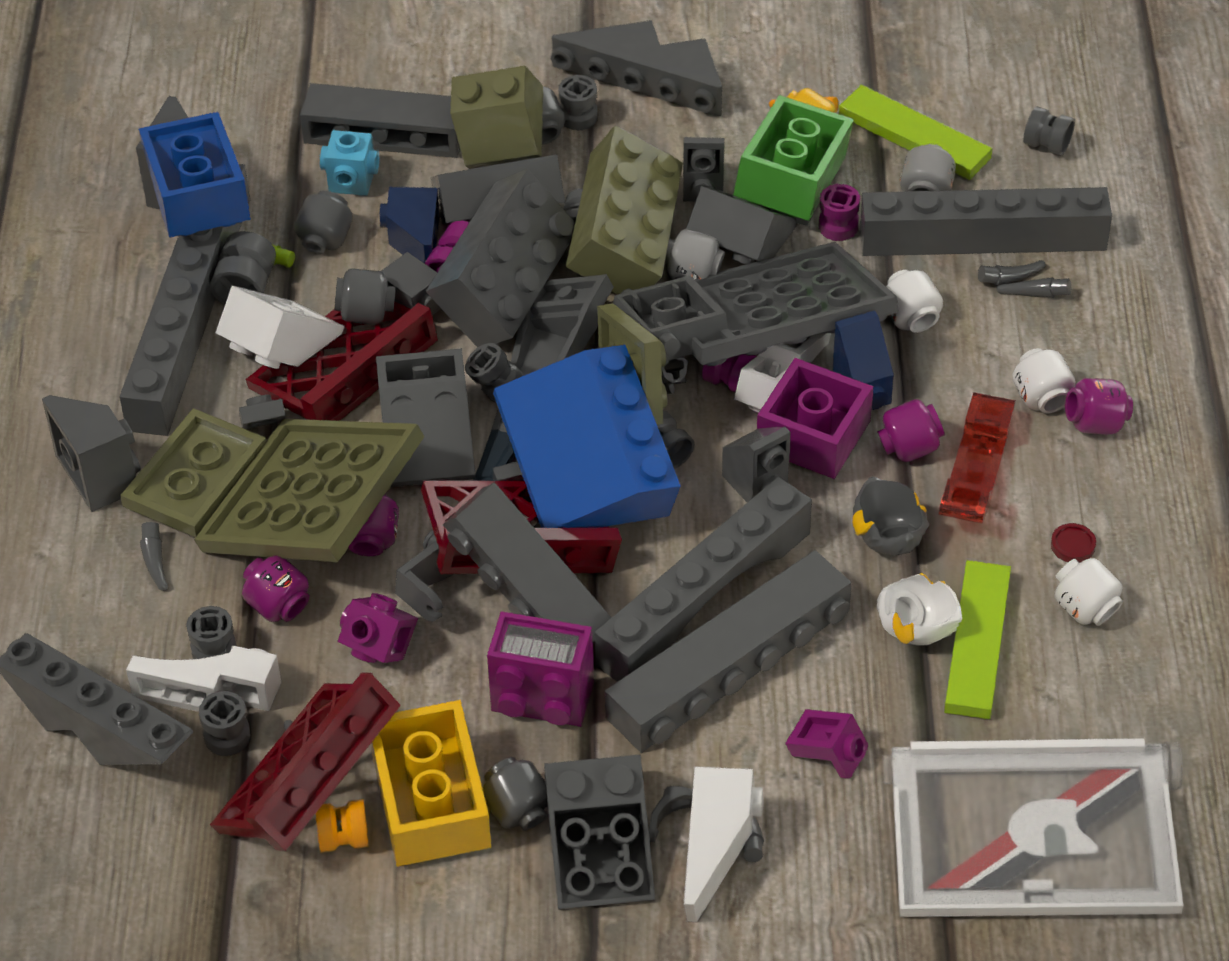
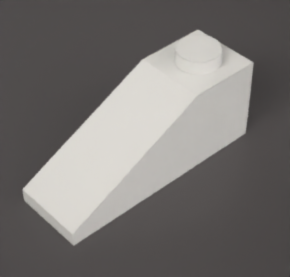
M695 767L684 895L687 922L698 921L751 836L753 816H762L763 787H755L753 769Z

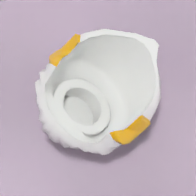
M923 573L901 579L884 587L877 599V610L884 629L903 644L929 645L951 636L963 619L955 592L945 581L933 583Z

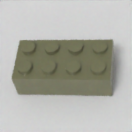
M615 125L590 153L566 267L582 276L607 274L614 286L612 292L616 294H621L625 289L636 290L655 285L663 274L683 162Z

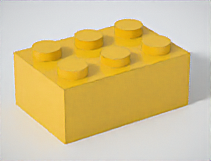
M461 700L395 712L370 745L396 866L399 867L492 848L489 814Z

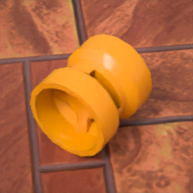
M364 799L350 800L345 806L335 807L331 803H324L316 812L321 853L335 851L340 845H350L354 849L369 847ZM341 820L342 832L338 831L337 821Z

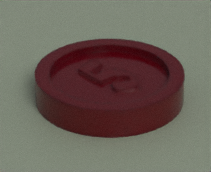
M1077 523L1063 524L1056 528L1052 534L1051 549L1059 559L1065 562L1076 559L1081 563L1091 558L1095 552L1096 537L1086 526Z

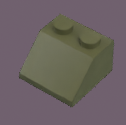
M525 65L452 77L450 113L464 164L468 169L541 157L543 85Z

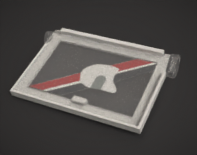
M1145 739L927 741L911 742L910 747H891V755L882 756L883 784H893L900 917L1182 914L1183 899L1169 790H1180L1182 787L1183 764L1180 743L1145 744Z

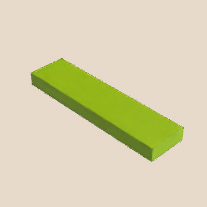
M862 84L839 105L840 115L854 119V124L909 151L915 147L927 144L940 146L954 158L956 165L955 173L968 180H971L992 158L993 148Z
M966 560L960 599L963 619L955 633L944 713L991 719L1011 566Z

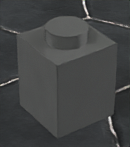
M406 252L381 270L387 276V286L395 287V302L410 309L420 303L430 308L432 315L441 308L426 292L437 272L410 253Z

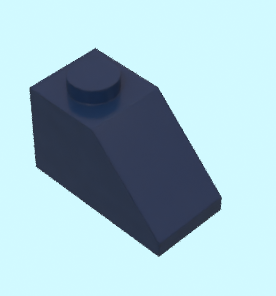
M389 187L388 202L381 203L380 227L387 228L390 246L402 255L408 252L425 263L433 249L437 247L440 224L438 188Z
M875 310L835 322L832 369L833 372L873 386L872 410L892 403L894 373L879 316Z

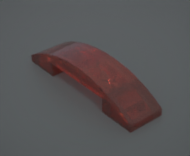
M973 392L965 419L963 436L950 479L948 478L938 515L977 523L984 522L1001 467L1016 400Z

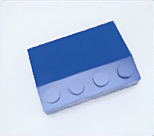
M626 345L584 350L494 388V398L541 528H600L670 516L681 485Z

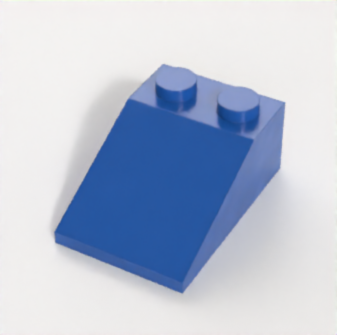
M219 112L138 128L169 238L180 235H192L198 231L221 226L228 227L239 222L251 220L245 179Z

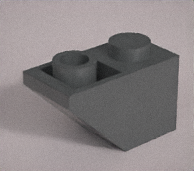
M684 137L683 201L696 202L701 186L724 192L725 138Z
M786 427L758 428L723 447L722 476L747 503L778 476L788 483L790 431Z

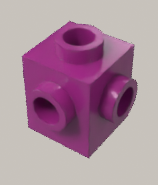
M372 593L371 597L352 599L341 615L340 627L342 629L337 642L352 648L351 655L362 661L376 663L377 660L382 663L404 660L418 617L396 608L398 602L382 594Z

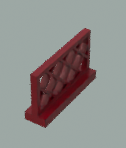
M394 301L393 312L385 311L382 322L397 321L386 328H382L381 322L375 325L373 330L353 332V326L366 324L345 322L341 317V311H334L333 309L325 317L345 326L346 334H341L318 351L317 357L307 359L298 367L280 363L279 369L263 365L246 378L248 389L260 395H271L272 401L282 399L284 408L300 415L306 420L340 421L379 389L377 356L425 352L438 341L431 309L420 303L410 309ZM368 343L361 350L353 351V345ZM346 346V353L324 356V350ZM338 367L331 374L324 375V369ZM317 370L316 377L295 380V373ZM287 375V381L267 383L274 376ZM309 391L300 399L294 397L296 392Z
M423 481L421 493L439 547L437 565L440 574H478L480 567L468 554L463 555L452 546L447 536L449 532L443 524L474 495L488 485L495 482L522 514L529 517L527 520L532 526L539 523L533 504L522 499L523 497H530L525 481ZM437 497H451L459 503L453 508ZM609 526L600 528H535L573 573L613 572L622 542L618 528H610Z
M361 673L352 684L324 683L210 825L218 834L266 839L275 850L286 851L399 709L400 703L372 673Z

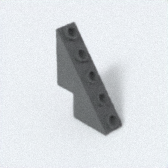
M652 20L551 35V61L555 68L584 75L710 115L722 116V84L706 38L660 45Z
M25 633L20 639L13 641L8 646L7 651L0 657V674L46 731L73 730L100 765L163 764L193 733V730L28 633Z

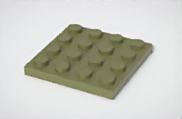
M283 419L194 540L204 553L259 557L277 555L286 559L338 562L362 526L368 521L380 500L390 489L405 464L411 459L414 451L425 436L418 424Z

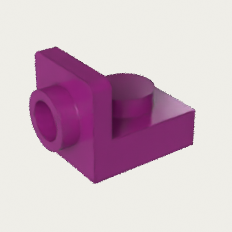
M805 709L785 743L789 752L794 757L831 761L840 778L846 779L852 777L868 749V743L853 714Z

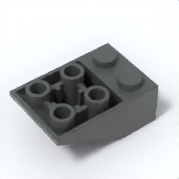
M462 348L377 356L382 422L418 424L425 436L391 487L423 484V481L476 479Z
M641 754L544 763L547 811L558 910L656 900Z

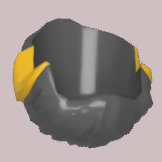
M874 476L869 477L855 499L852 520L854 530L857 536H861L866 545L877 553L894 556L912 552L919 545L925 530L929 526L926 507L920 505L919 497L915 492L900 482L881 480Z

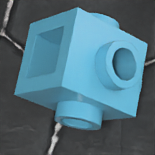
M332 130L328 146H322L320 153L321 170H326L328 191L368 196L373 175L378 173L380 163L379 151L373 150L372 134Z

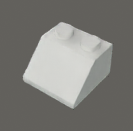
M232 286L216 334L231 341L229 348L247 355L255 353L256 362L279 369L280 363L298 367L339 337L345 326L294 301Z

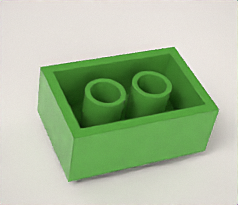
M779 95L741 155L733 196L756 205H762L783 212L790 217L810 221L820 203L821 192L830 186L846 157L854 119Z

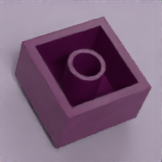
M794 358L757 414V429L786 427L790 431L789 462L835 479L871 422L873 386Z

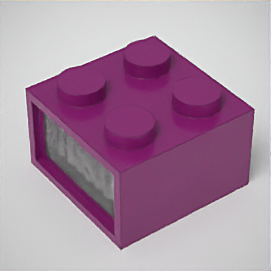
M501 611L487 653L491 711L499 712L509 717L522 716L544 720L554 725L567 724L582 727L594 685L592 627Z

